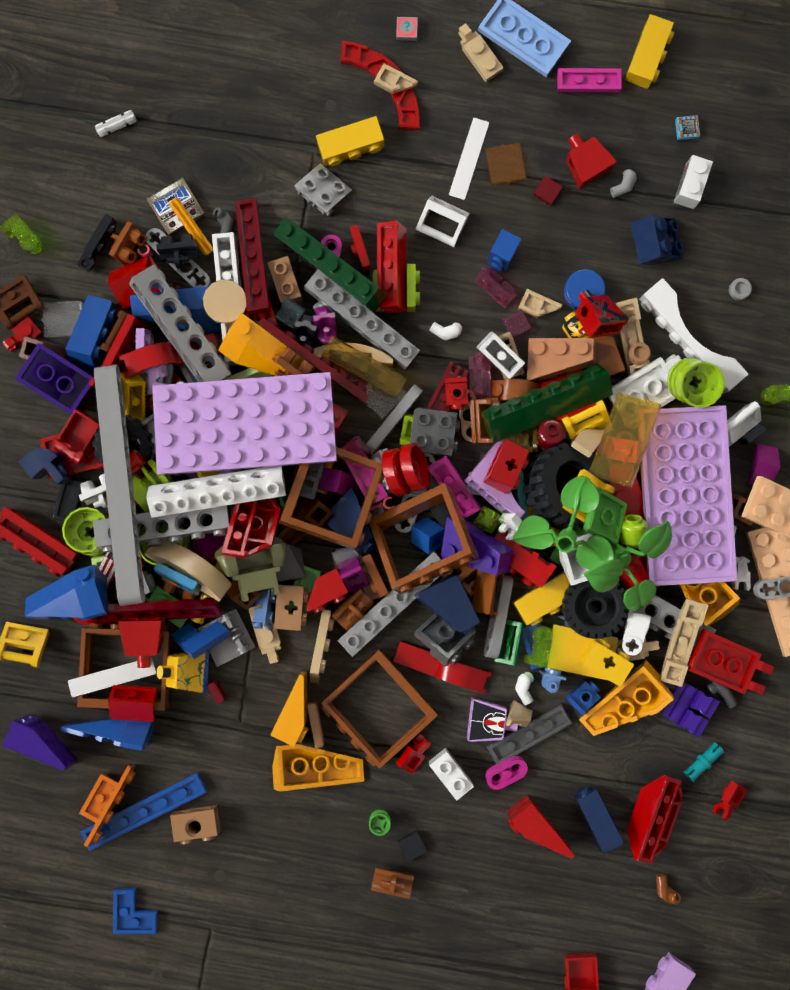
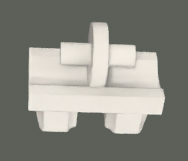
M105 475L99 476L102 484L99 487L95 488L91 480L81 483L82 494L79 495L81 502L84 501L86 505L93 504L95 508L102 506L107 511Z

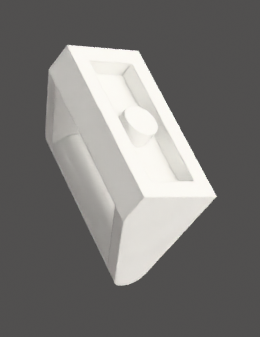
M431 196L427 200L416 230L454 247L470 213ZM430 210L459 223L454 237L424 224Z
M756 401L745 405L727 420L729 446L761 422L760 405Z

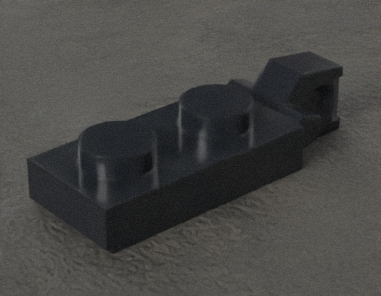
M104 215L77 263L80 268L87 272L94 268L96 265V255H100L106 246L105 240L112 233L114 234L116 230V221L110 215Z

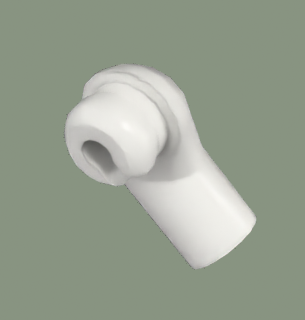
M434 322L429 331L443 340L457 338L461 334L462 326L459 323H453L450 326L443 327Z

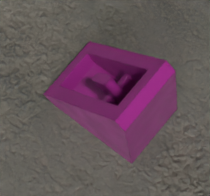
M756 444L747 485L753 486L757 476L774 481L780 469L778 448Z
M324 468L318 490L342 497L353 487L355 479L343 471Z
M213 533L205 535V538L194 539L190 551L213 564L217 561L214 557L215 552L224 545L226 537L225 535L214 536Z
M357 556L337 564L341 579L350 594L358 587L363 589L370 585Z

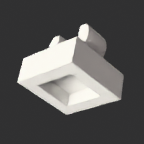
M503 513L498 519L502 524L498 531L506 532L508 530V535L505 539L513 540V536L522 520L516 513Z

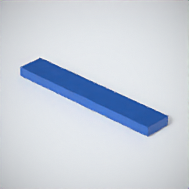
M197 772L113 814L110 822L103 825L101 829L103 834L99 842L87 847L88 850L91 851L207 793L208 790L200 773ZM95 824L80 831L85 842Z

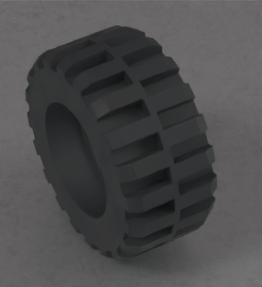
M562 443L557 447L554 446L537 454L532 459V463L528 464L526 468L528 474H525L523 482L526 483V486L523 487L524 494H527L528 497L526 502L528 506H532V513L545 518L549 522L550 527L568 528L572 517L571 513L562 508L561 496L556 487V475L559 468L568 471L573 478L577 477L580 470L584 469L605 484H607V479L609 478L608 472L605 473L603 469L605 465L602 461H598V456L594 452L588 458L571 447L572 443ZM575 518L573 527L583 525L584 522Z

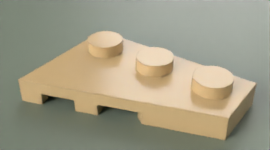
M324 609L322 610L310 669V682L319 684L320 674L325 671L326 660H323L324 652H328L330 646V639H327L328 631H332L334 625L331 611Z

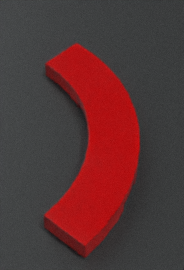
M342 41L341 64L358 67L374 77L377 76L383 63L402 72L382 53L379 54L369 49L368 46L359 43ZM410 88L394 94L390 93L397 108L399 129L420 131L419 107L413 89Z

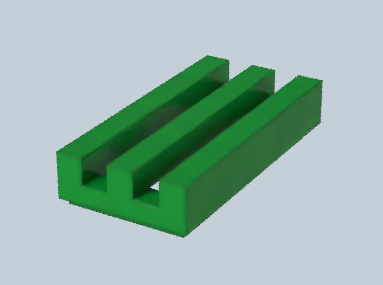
M506 619L500 654L494 660L495 662L517 666L525 623ZM510 625L505 657L502 659L507 627ZM515 629H516V635H515V640H514V645H513V639H514V634H515ZM512 645H513V651H512V656H511V660H510V655H511V650H512Z

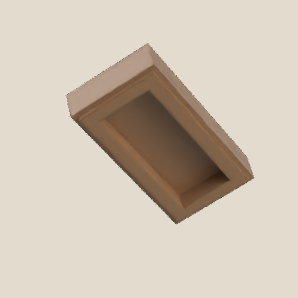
M316 701L308 702L307 708L315 748H320L325 744L318 704Z

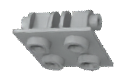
M321 163L294 185L298 195L303 196L308 203L313 202L312 206H317L322 215L330 216L333 212L332 208L352 191L350 187Z
M237 609L198 628L200 632L218 621L230 633L228 638L209 649L217 667L255 648Z

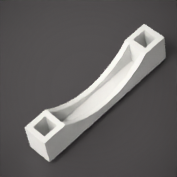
M663 278L639 299L643 309L648 313L651 312L655 317L656 323L670 333V339L684 349L683 353L687 358L693 357L712 363L722 371L725 379L723 394L730 391L748 375L735 358L714 353L692 337L680 316L677 293Z

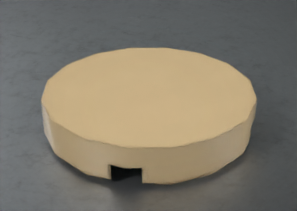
M218 280L212 283L205 291L203 297L204 309L207 315L215 322L233 323L246 310L245 293L236 282Z

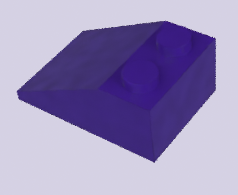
M41 343L37 344L15 377V380L71 415L75 409L80 408L93 388L89 385L93 378L91 375Z
M28 714V716L26 715L12 721L3 742V747L62 771L76 764L78 759L45 722L40 721V717Z

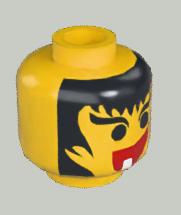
M575 311L564 318L566 322L563 324L562 329L568 338H589Z

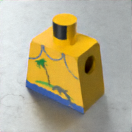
M209 651L195 659L186 652L169 655L167 657V665L158 666L157 677L159 679H166L167 687L207 693Z

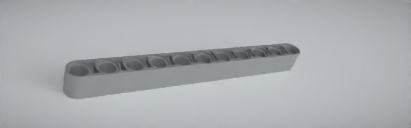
M116 364L94 368V379L117 598L120 606L144 603L145 592L122 380L119 366Z

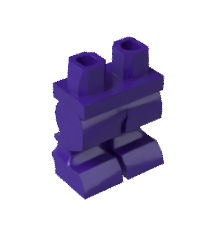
M683 682L682 687L666 683L674 700L659 711V713L680 727L688 729V732L699 738L709 721L694 714L693 711L689 710V707L697 709L700 714L710 719L720 701L706 696L704 692Z

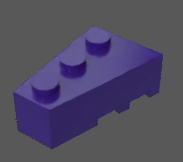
M447 516L440 559L447 558L463 550L451 516ZM463 516L479 557L468 563L469 566L467 567L494 575L509 572L513 550L494 537L482 532L481 528L477 525H472Z

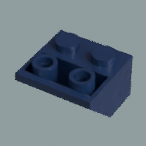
M652 214L631 223L639 264L655 265L683 259V245L678 235L679 226L674 217Z

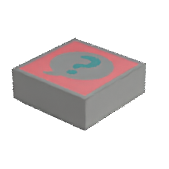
M397 17L396 40L417 41L418 17Z

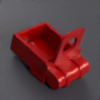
M75 409L59 436L53 439L56 442L54 449L59 454L69 458L70 461L80 465L84 461L85 455L88 456L93 449L94 434L99 429V422L81 410Z
M564 954L565 990H599L596 954Z

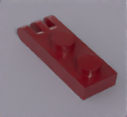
M450 361L426 409L449 412L451 407L446 408L444 381L448 378L467 377L470 370L465 369L461 376L459 372L462 366L458 365L455 372H453L451 369L454 367V362ZM459 390L453 391V395L456 397Z

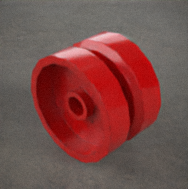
M413 442L402 446L401 449L393 448L383 452V473L394 495L399 497L409 494L411 490L420 491L429 487L430 473L427 460L417 443Z

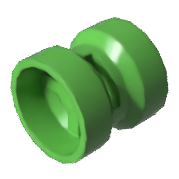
M377 809L370 815L369 828L375 835H385L390 829L391 818L387 811Z

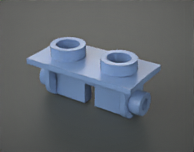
M271 588L264 589L262 595L255 602L256 606H262V609H254L252 623L255 629H262L264 626L269 631H272L273 624L275 623L277 595L271 593Z
M546 667L545 670L539 669V672L543 674L542 686L550 693L557 692L561 679L566 680V677L561 675V671Z

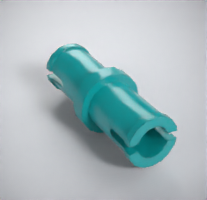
M714 742L702 755L699 754L696 757L697 760L683 773L694 783L706 769L712 768L711 764L725 753L724 750Z

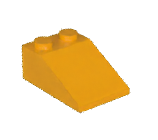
M302 671L271 733V736L295 747L297 742L302 743L308 731V727H305L307 723V672Z

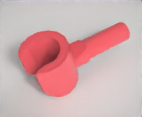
M145 244V246L147 247V252L144 254L141 253L139 249H137V252L141 256V258L147 255L150 256L152 265H155V267L158 270L157 265L153 261V252L150 249V247L147 244Z
M386 497L381 503L370 506L369 512L380 507L384 508V510L395 507V505L387 507L385 504L386 500H390L392 497Z

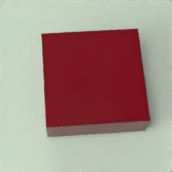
M544 176L533 196L551 206L563 186Z
M215 680L207 685L217 705L227 699V695L219 681Z

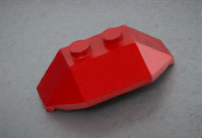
M274 498L235 504L222 548V555L246 558L272 548L281 513V508Z
M663 775L641 788L627 827L635 860L653 864L655 857L668 844L682 805V780Z

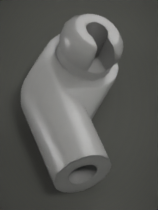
M631 169L625 170L622 183L610 188L613 198L632 191L637 179L634 171Z

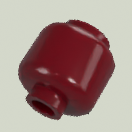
M547 419L543 421L536 435L539 446L547 450L562 444L566 436V429L558 420Z

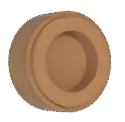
M641 342L633 344L628 352L629 360L635 365L647 363L651 356V350L648 345Z

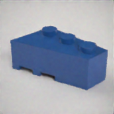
M87 295L65 349L70 363L94 375V368L100 367L104 351L100 349V346L106 342L112 323L116 320L117 311L114 308L113 301Z

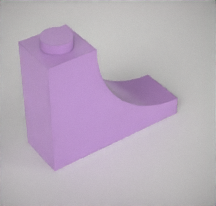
M501 440L492 446L464 482L502 514L516 513L521 518L525 511L517 504L511 491L505 494L483 483L496 451L503 442Z

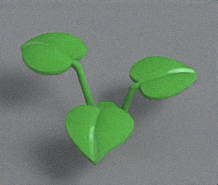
M578 476L571 479L562 490V505L574 510L568 528L563 529L559 536L554 529H549V522L538 515L525 518L513 536V541L533 549H546L553 542L556 543L558 550L564 553L571 552L575 548L577 549V561L586 569H591L614 559L611 544L601 536L593 535L589 537L587 542L584 540L576 542L577 534L572 528L578 510L583 513H589L596 509L600 499L596 486L586 476Z
M666 520L642 535L638 544L640 551L634 550L630 546L625 548L619 542L618 545H611L614 559L599 564L583 573L591 586L598 592L609 591L617 585L619 576L623 574L622 571L624 569L635 585L624 593L623 602L626 608L632 612H637L649 604L656 594L655 583L651 580H644L639 584L627 565L631 562L630 553L639 556L647 554L649 558L654 559L668 549L672 540V528L669 521Z

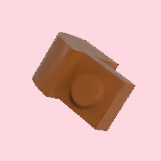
M505 378L504 380H491L490 397H501V403H505L511 398L522 396L533 389L541 388L538 383L522 379Z

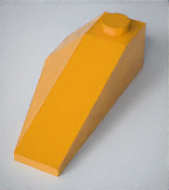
M241 313L228 330L218 351L236 364L277 376L275 371L278 368L283 372L286 370L272 358L275 353L279 356L287 346ZM297 354L290 365L297 368L303 358Z
M725 582L680 584L685 598L709 605L703 621L706 627L724 618L740 603L739 596Z
M645 660L628 674L621 687L616 685L579 720L595 736L615 729L625 723L634 722L639 718L656 714L672 702L674 697L666 683L660 681L661 675Z
M296 744L295 747L291 745L276 746L272 769L273 785L277 791L364 782L363 759Z

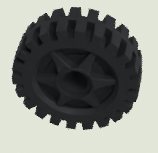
M589 581L572 586L569 585L567 590H565L564 598H562L564 619L572 630L583 637L591 639L610 637L612 634L617 633L620 627H623L625 619L628 618V609L623 602L626 591L620 586V583H617L615 587L606 592L596 591ZM594 600L600 603V609L597 612H592L590 609V604Z

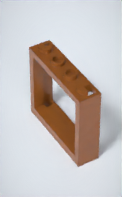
M336 447L337 457L375 470L352 538L291 517L310 464L299 465L279 524L354 550L357 548V545H362L365 533H362L364 524H369L372 516L369 509L371 504L375 505L379 492L376 489L378 483L382 484L385 476L382 463Z
M446 483L378 514L369 521L391 588L399 594L407 591L410 593L414 590L413 588L419 585L430 584L434 578L447 576L454 569L460 566H469L468 563L479 558L454 492ZM445 501L463 550L399 579L383 530Z
M89 623V627L82 628L79 677L91 674L93 634L121 635L119 624H111L110 628H102L101 623ZM164 626L163 666L167 665V657L172 655L171 634L173 630H167V626ZM162 679L161 699L155 700L154 710L165 711L169 708L170 687L166 686V679ZM90 693L79 695L77 707L109 708V697L90 696Z
M380 649L321 702L323 705L321 709L329 718L333 717L338 722L336 724L337 728L343 734L347 732L352 738L350 742L358 751L362 749L367 754L365 756L366 760L373 767L376 765L379 769L438 716L433 707ZM376 661L425 714L381 756L332 703L338 695Z

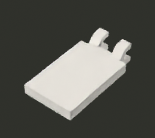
M673 354L665 361L659 357L612 386L613 395L608 398L626 428L637 423L638 418L628 420L621 416L619 405L624 399L634 398L641 403L642 410L660 409L675 399L667 387V376L671 367L681 360L679 355L675 356Z

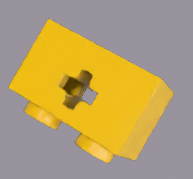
M601 639L599 642L592 640L579 663L621 687L634 666L633 663L629 662L631 657L621 651L617 654L610 650L611 645ZM610 658V661H612L611 666L605 665L606 663L603 662V659Z

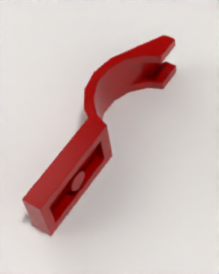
M205 335L207 341L214 344L219 356L220 352L218 351L219 347L215 335ZM170 342L151 344L119 356L120 362L125 361L127 372L124 373L125 378L137 376L147 369L161 365L173 364L179 366L185 364ZM190 342L192 349L199 350L197 343Z
M400 641L393 662L432 675L454 685L485 694L486 689H484L487 677H491L492 673L459 662L455 665L450 663L445 667L429 654L430 651Z

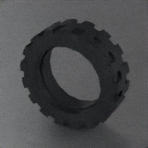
M125 415L127 429L131 430L138 437L141 446L139 454L147 463L153 454V435L149 433L148 426L146 424L143 425L140 419H134L130 415ZM99 427L94 434L93 447H95L94 455L98 457V462L103 463Z

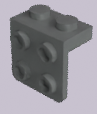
M416 408L413 415L410 443H417L424 453L439 454L443 457L447 455L448 458H451L452 453L457 451L458 441L454 440L455 432H459L460 420L457 419V413Z

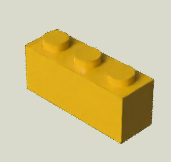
M652 14L649 15L624 81L646 89L649 88L651 82H656L660 70H657L658 64L663 63L667 51L664 50L665 45H670L674 32L671 31L674 22Z
M376 116L316 135L317 144L325 166H336L343 160H355L360 158L362 154L368 152L371 154L377 153L384 148V138Z
M565 571L546 581L542 588L536 587L512 602L525 625L531 624V626H534L543 620L542 616L545 614L553 615L561 610L562 598H564L565 590L570 585Z

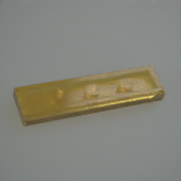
M333 335L321 356L394 397H397L407 380V377Z

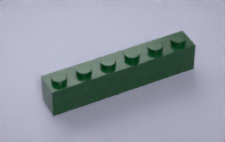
M287 217L273 233L281 242L317 270L319 269L373 313L387 297L378 286Z
M600 364L593 365L584 371L570 374L559 381H553L547 386L533 389L527 394L511 398L505 403L491 406L481 412L486 432L492 441L496 443L538 426L547 419L558 418L612 396L610 375Z

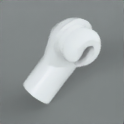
M530 672L521 674L515 686V690L525 706L534 701L528 691L531 682L534 680Z

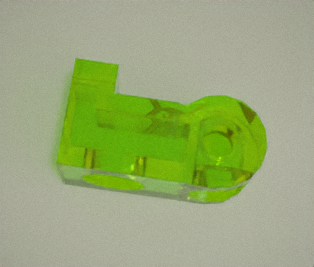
M16 213L0 226L1 230L10 238L15 235L19 239L20 246L29 254L35 255L42 250V241Z
M790 385L769 386L761 392V401L768 406L777 403H790Z
M482 506L473 525H477L479 528L492 534L499 521L500 514Z
M537 626L533 629L531 655L525 654L523 663L547 668L553 638L552 631L548 627Z

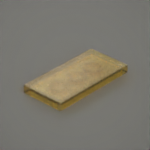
M618 393L589 472L599 479L632 488L660 412L661 404Z

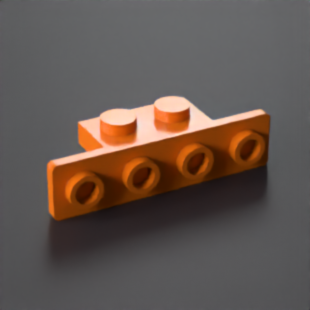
M130 764L127 766L119 782L104 773L99 776L79 814L95 822L84 846L90 847L93 843L97 844L103 834L101 832L103 825L110 822L114 814L112 812L113 807L121 802L125 795L123 789L126 784L132 782L136 775V772H134L135 765Z

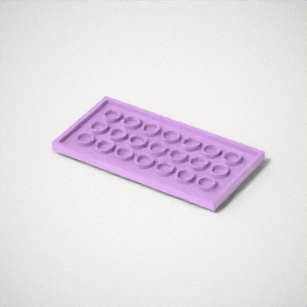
M330 372L152 386L158 475L337 462Z
M726 406L638 410L639 442H643L640 463L644 520L648 524V530L664 523L666 520L669 521L672 528V540L668 549L654 559L649 558L646 554L647 576L649 580L653 581L656 586L737 581Z

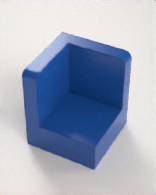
M425 518L412 525L411 543L427 554H430L442 547L445 528L431 519Z

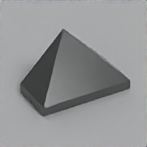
M286 543L284 566H280V571L276 572L278 585H287L305 577L301 548Z

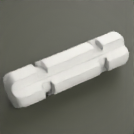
M129 110L124 112L123 116L120 114L106 120L104 124L101 122L95 125V129L98 135L102 137L107 135L109 131L112 133L126 127L127 123L129 125L135 123L136 117L133 111Z

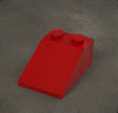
M528 795L524 796L507 811L510 817L507 819L510 823L509 825L517 835L522 833L526 839L571 859L575 856L569 845Z

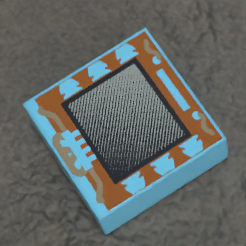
M698 115L677 117L675 119L677 140L698 139L700 137Z

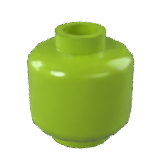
M630 514L625 516L619 541L626 545V547L630 546L632 549L639 548L640 538L648 531L647 522L639 515Z

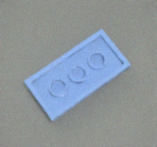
M497 0L478 27V32L545 77L549 75L571 43L570 39L512 0Z

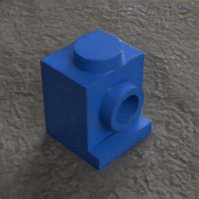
M582 680L565 696V699L583 716L601 698L597 694L600 690L592 681L587 683L585 680ZM584 693L589 694V698L586 701L582 700Z

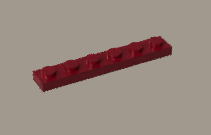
M256 198L235 202L247 312L249 316L270 312L258 203Z
M262 317L257 323L320 372H330L331 380L364 403L369 397L366 393L367 388L359 382L354 385L348 380L350 378L348 374L341 369L338 372L331 368L332 363L323 356L320 359L313 354L315 350L304 343L301 346L295 341L297 339L295 335L288 330L285 333L277 328L279 324L272 318L268 317L266 320Z
M210 597L198 600L145 601L144 603L127 606L107 604V614L92 619L95 623H114L129 617H165V620L222 617V607L219 601Z

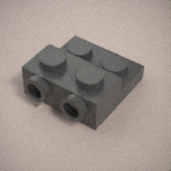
M433 614L415 631L414 636L430 648L429 654L447 667L450 663L455 665L461 658L460 653L464 649L469 651L473 647L476 631L473 630L466 634L456 632L438 616Z

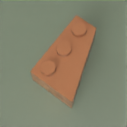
M529 338L527 380L538 383L568 372L571 373L596 365L597 342L594 338Z

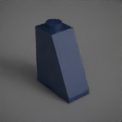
M350 488L330 509L333 514L325 523L335 533L352 538L363 506L360 496ZM364 524L362 533H365L364 540L361 546L357 545V548L354 549L362 557L365 554H369L376 544L370 524Z
M451 575L414 594L418 601L456 632L469 633L476 629L474 625L480 623L457 575Z
M593 786L580 788L577 791L578 794H575L574 797L595 842L602 852L606 853L623 845L624 843L597 790Z

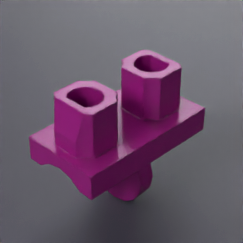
M328 306L315 308L316 315L313 316L314 325L317 326L316 341L325 345L332 344L338 339L334 312L329 313Z

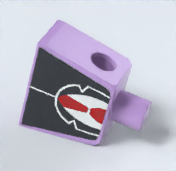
M471 697L467 730L468 741L503 740L504 730L517 731L518 724L506 726L508 718L506 717V707Z

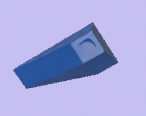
M209 286L176 290L179 301L183 306H187L191 312V318L202 327L204 333L221 332L220 323L212 320L204 309L203 297ZM154 292L153 294L161 295V292ZM130 295L132 316L156 323L138 296ZM164 306V310L167 313H174L170 306ZM177 324L178 329L186 330L183 324Z
M96 565L74 570L27 597L25 601V617L33 619H50L51 617L69 619V617L80 620H88L106 615L107 577Z
M110 718L75 722L61 726V731L82 737H91L92 734L95 735L97 741L114 740L113 745L142 751L151 744L156 718L154 722L112 720Z

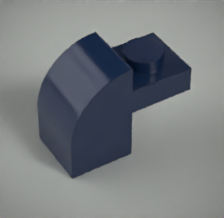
M35 449L18 462L31 479H41L49 473L57 484L66 485L72 480L68 474V468L63 463H60L65 456L59 454L56 450Z

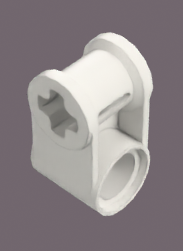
M628 611V618L625 622L622 638V648L626 654L637 655L641 652L651 616ZM634 639L637 645L629 648V644L626 642H631Z

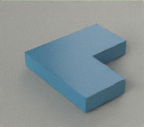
M157 562L154 570L158 575L176 583L180 588L196 596L199 595L201 587L198 582Z

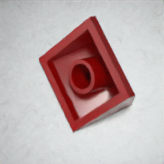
M148 255L134 261L133 264L129 263L110 272L107 284L123 310L131 308L130 295H136L129 285L131 278L152 266L150 256ZM151 288L152 293L160 292L157 288Z

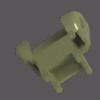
M274 537L272 548L246 558L222 555L223 546L215 552L214 557L225 575L232 577L233 580H238L242 601H249L248 593L269 588H271L272 594H280L276 572L280 571V566H284L286 557V542L284 543L280 538Z

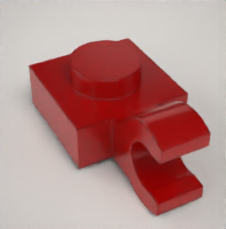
M26 317L11 329L15 335L8 337L2 343L8 350L13 352L23 343L24 336L39 338L43 333L29 317Z
M418 733L413 738V747L408 745L396 764L407 772L414 774L425 759L423 753L430 747L431 742L424 739V736Z
M731 780L730 784L723 791L721 798L723 802L716 804L712 812L719 815L720 811L724 809L722 818L728 821L732 816L734 807L738 809L748 789Z

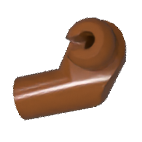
M657 874L658 896L670 905L679 904L681 896L678 892L668 887L667 875Z

